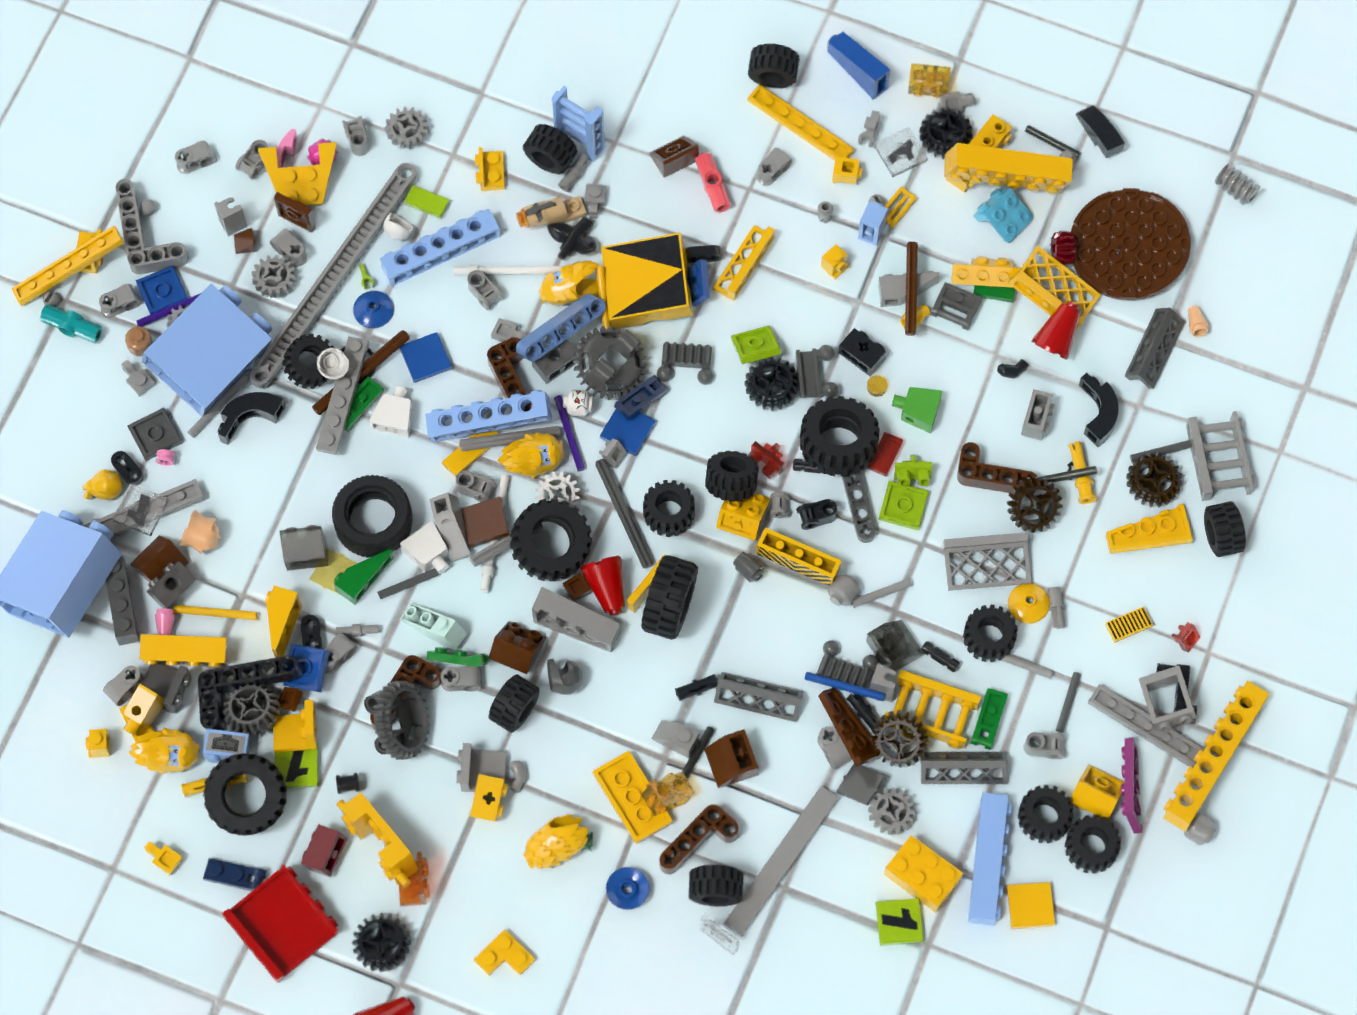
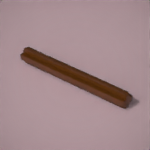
M912 241L907 243L905 335L914 336L916 334L918 243Z

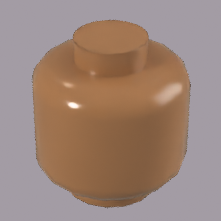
M133 327L125 335L126 346L129 352L135 356H143V353L153 343L150 332L144 327Z

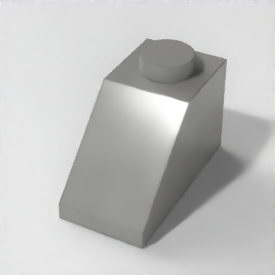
M661 720L651 739L689 759L699 741V733L681 723Z

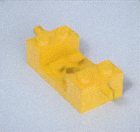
M361 792L347 803L343 799L338 801L336 806L343 813L341 818L346 824L345 827L352 836L356 834L362 840L372 832L378 840H382L385 848L378 852L381 860L378 863L383 869L382 872L389 881L394 880L397 885L402 884L404 888L408 887L411 884L408 877L419 870L408 848Z

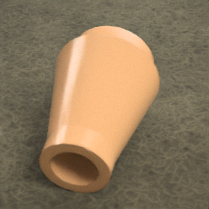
M1191 306L1187 310L1189 315V332L1194 337L1204 336L1208 333L1209 324L1201 313L1199 306Z

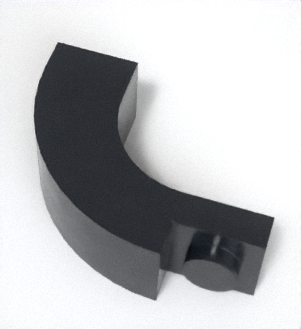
M1085 373L1080 379L1079 386L1095 401L1099 414L1086 425L1084 435L1097 447H1100L1114 430L1119 411L1118 399L1108 382L1100 386L1099 381L1094 376Z
M251 392L232 400L220 413L223 420L218 428L220 442L228 445L238 426L243 421L252 417H261L276 424L286 407L284 399L271 393Z

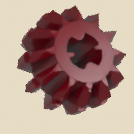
M1054 232L1051 237V256L1063 265L1072 264L1076 258V238L1072 232Z

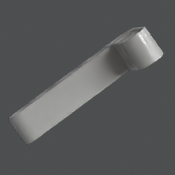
M129 179L119 180L116 183L115 189L126 255L131 271L134 274L141 275L157 272L170 266H174V268L184 266L188 261V255L182 243L174 242L145 248L137 195L133 183ZM124 190H130L127 193H122ZM128 207H133V208H132L131 210H129V211H126V210H125V209L128 208ZM130 225H136L134 228H128ZM135 242L139 243L136 246H131ZM176 253H182L178 257L174 256ZM156 257H162L160 260H154ZM137 260H141V261H142V262L139 263V264H134V262L137 261Z

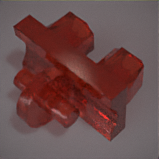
M755 441L751 445V452L748 456L753 457V460L757 461V463L762 461L766 464L762 468V473L769 479L776 473L780 475L784 471L782 468L784 462L780 460L783 454L779 452L781 446L778 443H775L773 446L766 443L763 447Z

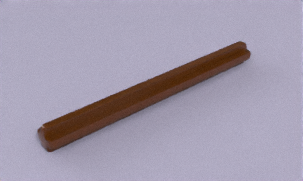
M401 330L364 361L358 383L410 339L406 331ZM333 389L312 405V409L316 414L321 415L327 410Z

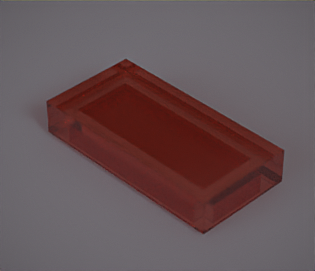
M884 432L878 444L875 458L872 463H869L868 469L887 477L901 448L903 439Z

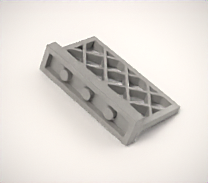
M1027 532L944 539L942 546L945 557L948 591L1031 584ZM1014 548H1023L1024 556L1020 561H1017L1010 555ZM993 550H1000L1005 554L999 563L989 556ZM978 551L984 556L978 565L968 558L972 552ZM958 553L964 559L956 567L950 562L949 554ZM1006 557L1017 564L1010 573L1001 566ZM986 558L996 566L990 574L980 568V565ZM965 560L975 567L969 576L959 569ZM1018 566L1026 572V579L1018 580L1012 575ZM997 568L1007 575L1003 581L997 582L991 577ZM976 570L987 577L982 583H976L970 578ZM956 571L966 579L961 585H952V576Z

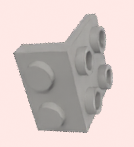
M463 743L462 750L458 751V762L461 763V770H457L456 783H460L461 791L475 792L479 774L505 779L506 752L473 750L472 743Z

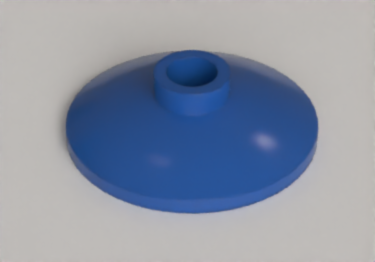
M380 291L363 293L356 299L353 306L356 321L366 328H380L386 325L391 320L394 312L392 300ZM370 305H376L374 309L369 308Z
M631 867L620 868L613 872L607 880V897L617 908L623 910L638 908L648 897V880L638 869ZM627 887L632 889V892L629 894L624 893V889Z

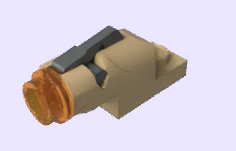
M560 196L534 203L516 212L520 228L537 227L552 223H567L587 216L580 196L565 201Z

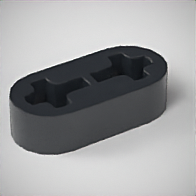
M718 245L685 248L687 263H695L700 259L707 262H716L722 259V248Z
M117 451L112 455V466L123 480L130 486L141 484L143 473L131 457L124 451ZM117 459H124L126 466L123 467L121 463L117 462ZM129 470L137 475L136 479L130 477Z
M306 615L301 620L303 646L310 647L307 646L310 645V638H314L315 644H318L314 648L322 649L319 619L314 615ZM309 621H312L313 624H316L313 625V632H309V628L307 626L309 624Z

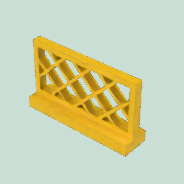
M1038 245L1009 283L1050 316L1062 303L1057 298V294L1064 293L1065 303H1067L1068 300L1071 301L1070 293H1077L1079 302L1073 303L1081 306L1082 315L1079 316L1076 330L1085 321L1084 319L1101 296L1100 293ZM1036 254L1043 257L1044 264H1036ZM1051 267L1057 268L1060 276H1052ZM1038 268H1046L1047 277H1039ZM1025 269H1033L1034 278L1025 274ZM1061 280L1063 289L1056 290L1054 281ZM1066 280L1075 282L1076 288L1068 289ZM1041 281H1049L1051 290L1043 288ZM1082 292L1089 293L1093 299L1091 301H1084Z

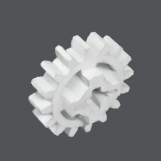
M562 471L559 476L552 472V477L550 478L548 475H544L546 481H538L541 488H535V490L540 492V495H537L535 499L543 500L545 489L549 493L548 501H550L554 493H552L549 487L554 490L560 488L562 490L561 494L566 500L557 497L558 502L565 500L570 503L569 506H577L573 501L574 499H580L579 496L575 495V492L580 491V489L574 488V485L577 483L576 481H569L571 475L565 478ZM552 480H562L556 486L549 484ZM568 485L571 489V498L566 495L565 489Z

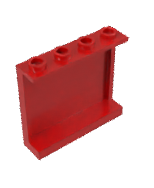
M284 864L231 909L228 908L222 913V917L276 983L280 982L338 934L337 927L339 926L332 916L327 917L324 914L323 910L325 908L318 899L314 901L310 897L311 891L304 882L300 884L296 880L298 875L291 866L286 867Z

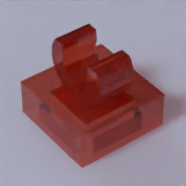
M1187 622L1185 626L1179 625L1180 633L1178 635L1173 633L1172 637L1175 642L1179 643L1183 651L1189 653L1199 640L1200 635L1196 627Z

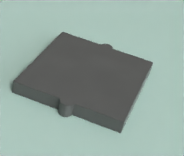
M853 764L847 775L843 776L844 780L836 792L868 806L875 794L879 793L878 789L886 777L865 767H856Z

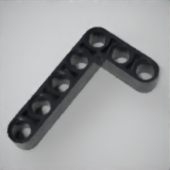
M282 656L201 672L198 676L201 725L206 730H224V692L232 691V689L238 690L239 686L245 687L246 684L253 685L256 683L260 686L262 683L269 685L296 680L303 674V666L292 656ZM294 664V668L288 671L289 666ZM271 668H274L273 673H271L270 675H267V674H268V671H269ZM254 671L253 676L247 679L248 674ZM231 675H234L233 679L230 682H227V679ZM213 679L212 684L207 686L208 681ZM215 699L214 703L208 706L210 700ZM216 719L215 724L210 726V722Z

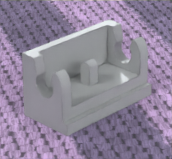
M233 197L219 203L218 201L214 203L219 222L227 236L248 227L241 205L234 206L233 208L227 207L229 203L235 201Z
M877 663L870 689L886 693L885 701L892 702L896 684L885 680V675L896 676V672Z

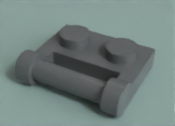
M945 282L930 315L933 317L939 316L961 325L962 329L968 331L982 301V297ZM941 305H945L959 312L967 314L966 318H962L958 315L943 310L940 307Z

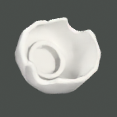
M389 213L383 223L386 234L394 240H407L414 230V226L393 213Z
M328 348L317 357V368L325 378L337 380L344 377L348 372L349 359L341 350Z

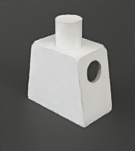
M395 387L393 395H382L369 421L372 430L409 438L412 402L410 399L405 398L407 393L405 388Z
M432 520L400 543L401 551L423 571H428L434 566L440 574L448 569L449 565L444 560L449 555L448 549Z

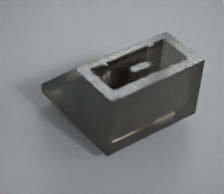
M309 525L306 528L297 529L289 527L285 530H279L283 560L287 571L329 566L327 541L321 526Z
M902 620L884 623L867 633L866 642L882 667L896 672L924 655V652Z

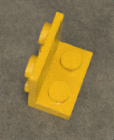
M754 494L749 499H743V501L739 502L725 500L720 508L716 528L755 541L761 519L769 505L770 498L761 494Z
M313 699L304 700L305 709H301V714L275 716L277 719V723H273L275 753L317 749L316 712Z

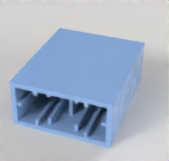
M212 283L147 348L142 357V363L201 416L263 355L272 341V338L268 335L272 328L263 317L254 313L249 318L238 308L242 301L232 289L224 285L218 290Z
M62 510L58 517L41 511L0 574V607L11 616L70 638L122 555L110 542L114 533L106 526L92 521L88 528L82 526L83 522L81 519L65 510Z

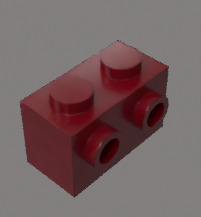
M318 824L316 830L312 833L311 841L307 850L303 853L300 864L311 871L331 878L348 838L337 830Z

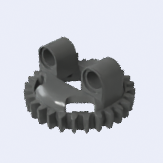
M602 326L600 332L597 328H594L593 334L589 331L586 337L583 336L581 338V343H578L576 346L578 350L574 352V355L577 358L573 360V363L578 365L575 366L574 371H580L576 378H583L580 385L587 384L586 391L593 389V396L599 392L600 399L607 395L608 400H611L614 395L615 399L618 400L621 398V395L622 397L639 386V383L644 381L642 376L647 371L642 368H645L648 364L642 361L647 356L640 354L644 348H638L641 344L640 340L628 329L620 333V327L613 331V327L609 326L606 331V328ZM610 346L627 359L618 372L603 358L600 359ZM585 354H587L588 357H589V366H590V367H589V370H587V371L584 372V370H585L587 367H586V358H583V356H584ZM610 384H613V385H615V384H622V385H623V387H622L621 389H619V387H614V388L609 387V388L606 390L607 386L610 385Z
M408 681L387 683V686H383V690L369 695L364 700L365 709L370 714H373L375 734L378 736L374 742L375 749L380 754H391V758H396V760H407L416 757L417 754L422 752L421 749L425 748L424 742L428 741L426 735L430 733L427 730L428 726L431 725L428 723V717L430 716L427 715L429 708L425 707L426 700L422 699L423 694L418 692V687H414L413 683ZM403 692L402 694L406 696L408 699L403 701L397 695ZM396 708L401 729L393 730L391 724V710ZM417 725L413 737L415 738L414 741H408L410 727Z

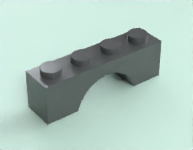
M121 556L106 579L114 633L119 646L140 642L130 595L128 568L124 557Z

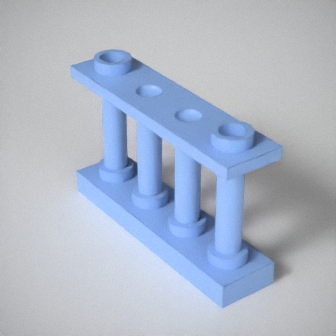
M563 86L560 91L554 93L551 99L554 127L586 146L587 157L594 162L605 148L604 112L597 106L593 112H588L568 99L567 87Z

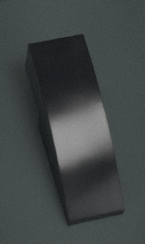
M1092 105L1076 113L1078 120L1095 146L1098 145L1105 158L1123 151L1125 142L1099 109Z

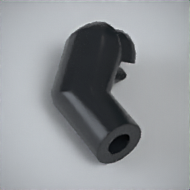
M1023 359L1016 365L1002 363L997 367V372L1003 377L1014 379L1028 367V364Z

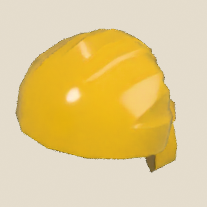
M106 469L100 470L91 480L83 485L82 489L86 490L84 499L91 500L93 495L102 500L115 499L122 491L123 482L116 472Z

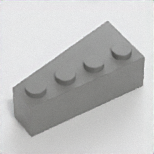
M541 587L532 607L533 623L610 653L620 633V623L616 619L605 617L544 587Z

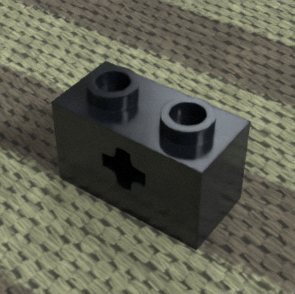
M855 328L839 344L838 353L868 376H871L886 358L885 348L880 343H874L865 332L858 331Z

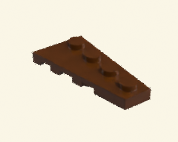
M836 688L822 691L818 697L856 767L880 759L883 756L877 757V753L880 750L872 748L876 742L871 741L872 736Z

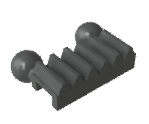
M666 341L663 343L662 365L657 370V377L660 381H669L673 376L670 366L699 368L702 370L698 372V381L703 385L710 384L714 378L710 370L712 347L710 345L702 346L701 344L695 346L693 343L689 345L685 343L679 345L677 342L670 344Z
M823 345L817 350L813 348L812 351L800 352V350H796L800 398L821 397V395L827 398L836 397L839 392L837 384L828 382L823 387H820L817 361L819 357L824 361L831 360L835 354L833 347Z
M829 640L823 645L824 655L816 674L866 688L872 671L876 669L877 663L879 664L878 658L871 654L865 656L862 661L864 669H862L861 666L856 667L853 663L848 664L845 660L840 661L834 657L839 653L840 649L836 641Z

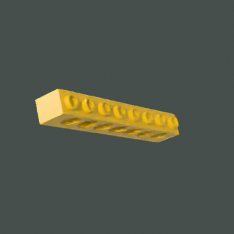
M1248 680L1244 687L1239 685L1233 695L1236 697L1234 703L1229 701L1224 710L1226 716L1224 719L1220 717L1214 726V729H1216L1215 734L1212 735L1210 733L1204 742V745H1206L1205 750H1199L1194 758V761L1197 763L1194 767L1189 766L1183 776L1187 778L1184 784L1179 782L1173 793L1176 794L1174 800L1169 798L1163 810L1166 811L1163 817L1164 820L1186 832L1270 693ZM1241 704L1246 705L1248 708L1242 707ZM1231 720L1237 721L1238 724L1232 723ZM1221 736L1227 737L1228 741L1222 739ZM1211 752L1217 753L1219 757L1213 756ZM1201 768L1208 770L1209 773H1204ZM1191 785H1196L1199 789H1194ZM1180 801L1187 802L1189 806L1183 805Z

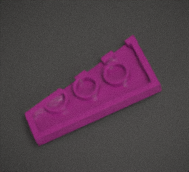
M1132 737L1125 738V747L1121 748L1122 758L1125 760V765L1121 766L1122 777L1124 778V784H1121V792L1124 797V802L1121 803L1122 815L1126 816L1133 833L1136 834L1142 833V825L1137 819V816L1141 815V806L1137 794H1140L1138 777H1135V775H1139L1138 747Z

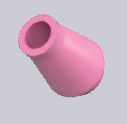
M157 609L154 616L158 634L171 635L175 619L173 609Z

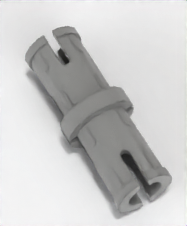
M580 153L575 162L566 170L567 173L558 183V186L563 191L569 192L574 182L582 176V171L590 162V159L585 154Z

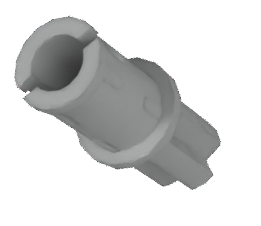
M1051 587L1047 590L1050 601L1048 609L1051 611L1053 627L1061 629L1066 626L1064 617L1065 605L1062 603L1061 588Z

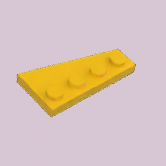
M1183 503L1177 505L1172 510L1168 511L1166 509L1153 517L1142 518L1137 523H1129L1107 531L1105 536L1110 554L1192 543V535Z

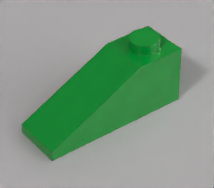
M388 549L348 567L343 573L340 572L334 579L335 591L355 605L394 559L393 551Z

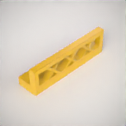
M754 225L713 286V290L734 301L775 239V229L768 226L766 230H763ZM756 232L761 235V238L757 243L753 244L752 237ZM752 249L748 258L743 259L741 253L744 250ZM742 265L738 273L733 275L732 267ZM732 281L727 290L720 287L722 282Z

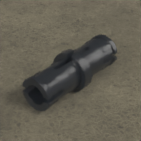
M715 674L700 680L694 679L692 683L675 688V693L679 701L693 695L699 696L702 695V692L717 687L718 681Z
M851 693L846 700L857 711V716L864 720L871 731L873 728H877L875 723L877 720H880L872 711L871 705H867L860 695H853Z

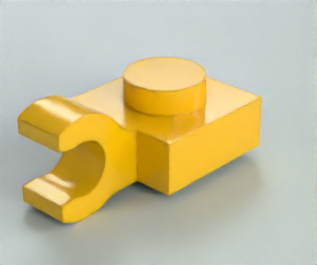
M148 841L144 847L148 854L155 857L152 863L169 876L183 859L181 855L167 845L160 849Z

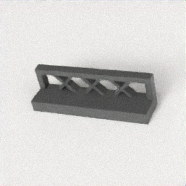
M1171 308L1155 309L1124 375L1128 380H1140L1149 389H1154L1185 323ZM1172 319L1176 322L1174 330H1171L1170 322ZM1164 335L1167 336V345H1166V347L1163 346V340H1162V339H1163ZM1156 352H1159L1160 360L1156 364L1155 354ZM1151 368L1152 377L1149 380L1146 377V373Z
M721 672L714 703L796 722L804 691ZM721 688L730 690L733 697L729 699L721 698ZM748 694L751 695L754 701L746 704L743 703L740 697ZM769 699L775 706L770 709L764 708L761 701ZM785 704L795 706L794 714L785 713L781 707Z
M924 752V756L920 757L921 784H1007L1006 752ZM972 768H978L982 772L977 778H972L967 774ZM994 768H1002V777H992L989 772ZM926 769H936L939 774L934 778H926ZM950 769H957L961 772L956 778H950L946 774Z

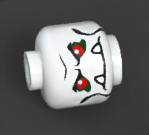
M572 389L569 391L568 396H564L563 408H567V413L571 416L585 417L589 412H592L593 396H590L589 391Z

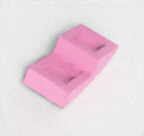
M291 129L277 147L279 168H283L286 155L294 156L298 139L296 129Z

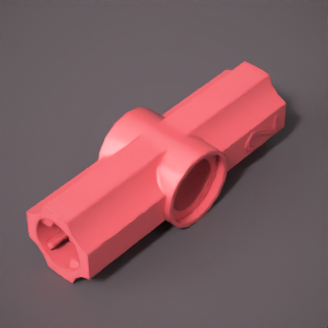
M702 153L695 158V163L704 183V190L709 196L714 212H724L731 207L722 183V176L717 170L712 154ZM710 181H716L717 183H716V184H710V183H708V182H710Z

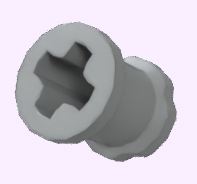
M783 492L772 493L770 495L772 500L770 516L774 518L787 517L786 504L787 500H789V495Z

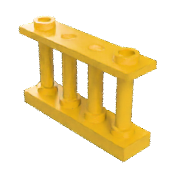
M900 670L896 684L900 685L901 690L893 710L895 716L898 710H903L909 690L914 689L920 691L921 694L915 715L918 716L915 721L916 723L922 720L929 697H938L941 700V704L934 725L931 727L923 724L921 728H927L928 730L924 735L948 743L947 745L952 748L964 749L967 738L961 736L969 712L973 709H978L981 696ZM952 702L962 707L953 734L941 730L949 704H952ZM885 712V715L889 718V712ZM896 724L890 725L889 727L896 728ZM904 725L906 730L912 731L908 726Z

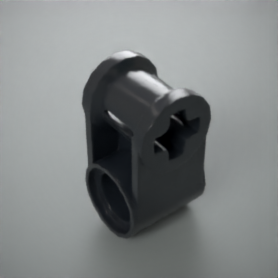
M831 499L803 504L796 509L797 513L800 514L802 520L801 528L803 530L832 523L837 518V505ZM829 508L832 509L833 512L830 514H825L823 510Z

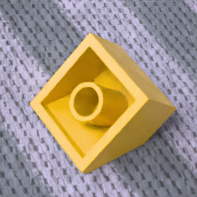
M1088 764L1070 798L1071 803L1079 809H1085L1093 813V815H1098L1099 819L1106 817L1108 821L1122 794L1121 784H1124V781Z

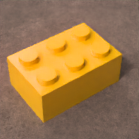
M910 835L888 863L884 871L886 877L913 897L919 898L921 903L935 913L957 887L963 876L961 871L912 835Z

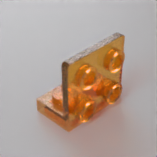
M417 852V861H415L418 871L408 877L411 884L406 888L399 884L400 906L426 905V898H430L428 879H425V877H429L427 858H423L422 852Z

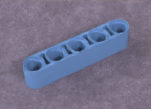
M585 294L521 339L516 345L517 354L529 361L538 360L599 317L606 308L604 300L592 294Z

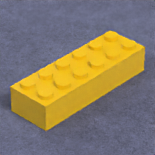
M957 143L945 154L944 177H948L952 181L970 180V183L973 184L985 182L989 183L990 186L1008 185V188L1010 187L1011 189L1023 187L1027 188L1028 191L1046 190V193L1056 194L1072 182L1073 158Z

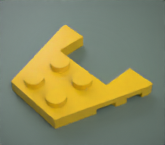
M337 142L318 143L320 165L284 168L278 167L277 147L258 148L276 193L279 192L302 205L323 204Z

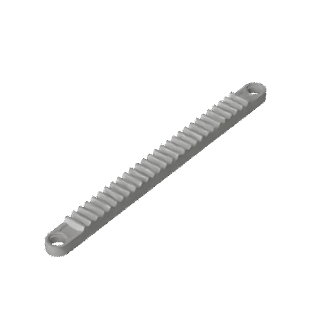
M402 163L396 168L250 373V378L255 387H267L280 369H283L284 354L287 348L296 338L299 339L301 335H306L307 331H310L312 324H315L316 319L320 317V313L324 311L325 306H328L330 299H333L334 294L338 292V288L342 286L343 281L347 279V275L351 273L352 268H355L356 263L360 261V257L369 248V244L373 242L374 237H377L378 232L382 230L385 218L389 213L395 212L396 207L399 206L400 201L404 199V195L416 179V169L412 164ZM404 170L412 172L408 178H404L400 174ZM264 373L267 377L264 381L259 382L255 379L256 375Z

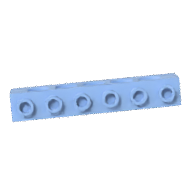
M489 209L480 210L467 219L458 220L452 226L443 227L430 236L425 235L415 243L406 244L395 252L386 253L380 258L381 267L391 286H394L500 237V228ZM475 227L480 228L478 231H472V230H471L472 228H475ZM455 236H462L460 239H454ZM437 244H443V245H444V246L441 247V248L435 247ZM420 252L426 253L424 256L417 255ZM401 261H407L404 265L399 264Z
M534 390L528 395L513 394L510 396L511 398L507 399L498 397L491 399V402L483 403L482 401H476L464 407L463 405H455L448 410L434 409L431 413L425 414L428 438L433 442L551 421L550 397L545 391ZM532 404L531 410L525 412V406ZM512 407V412L509 415H504L505 410ZM492 411V416L485 419V414ZM468 415H473L472 420L465 423V418ZM452 418V424L445 426L446 421Z

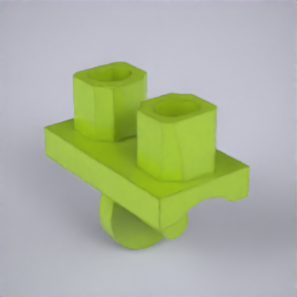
M910 455V461L895 463L894 480L898 481L900 487L910 485V480H918V485L928 486L932 477L933 464L932 462L915 460V455Z

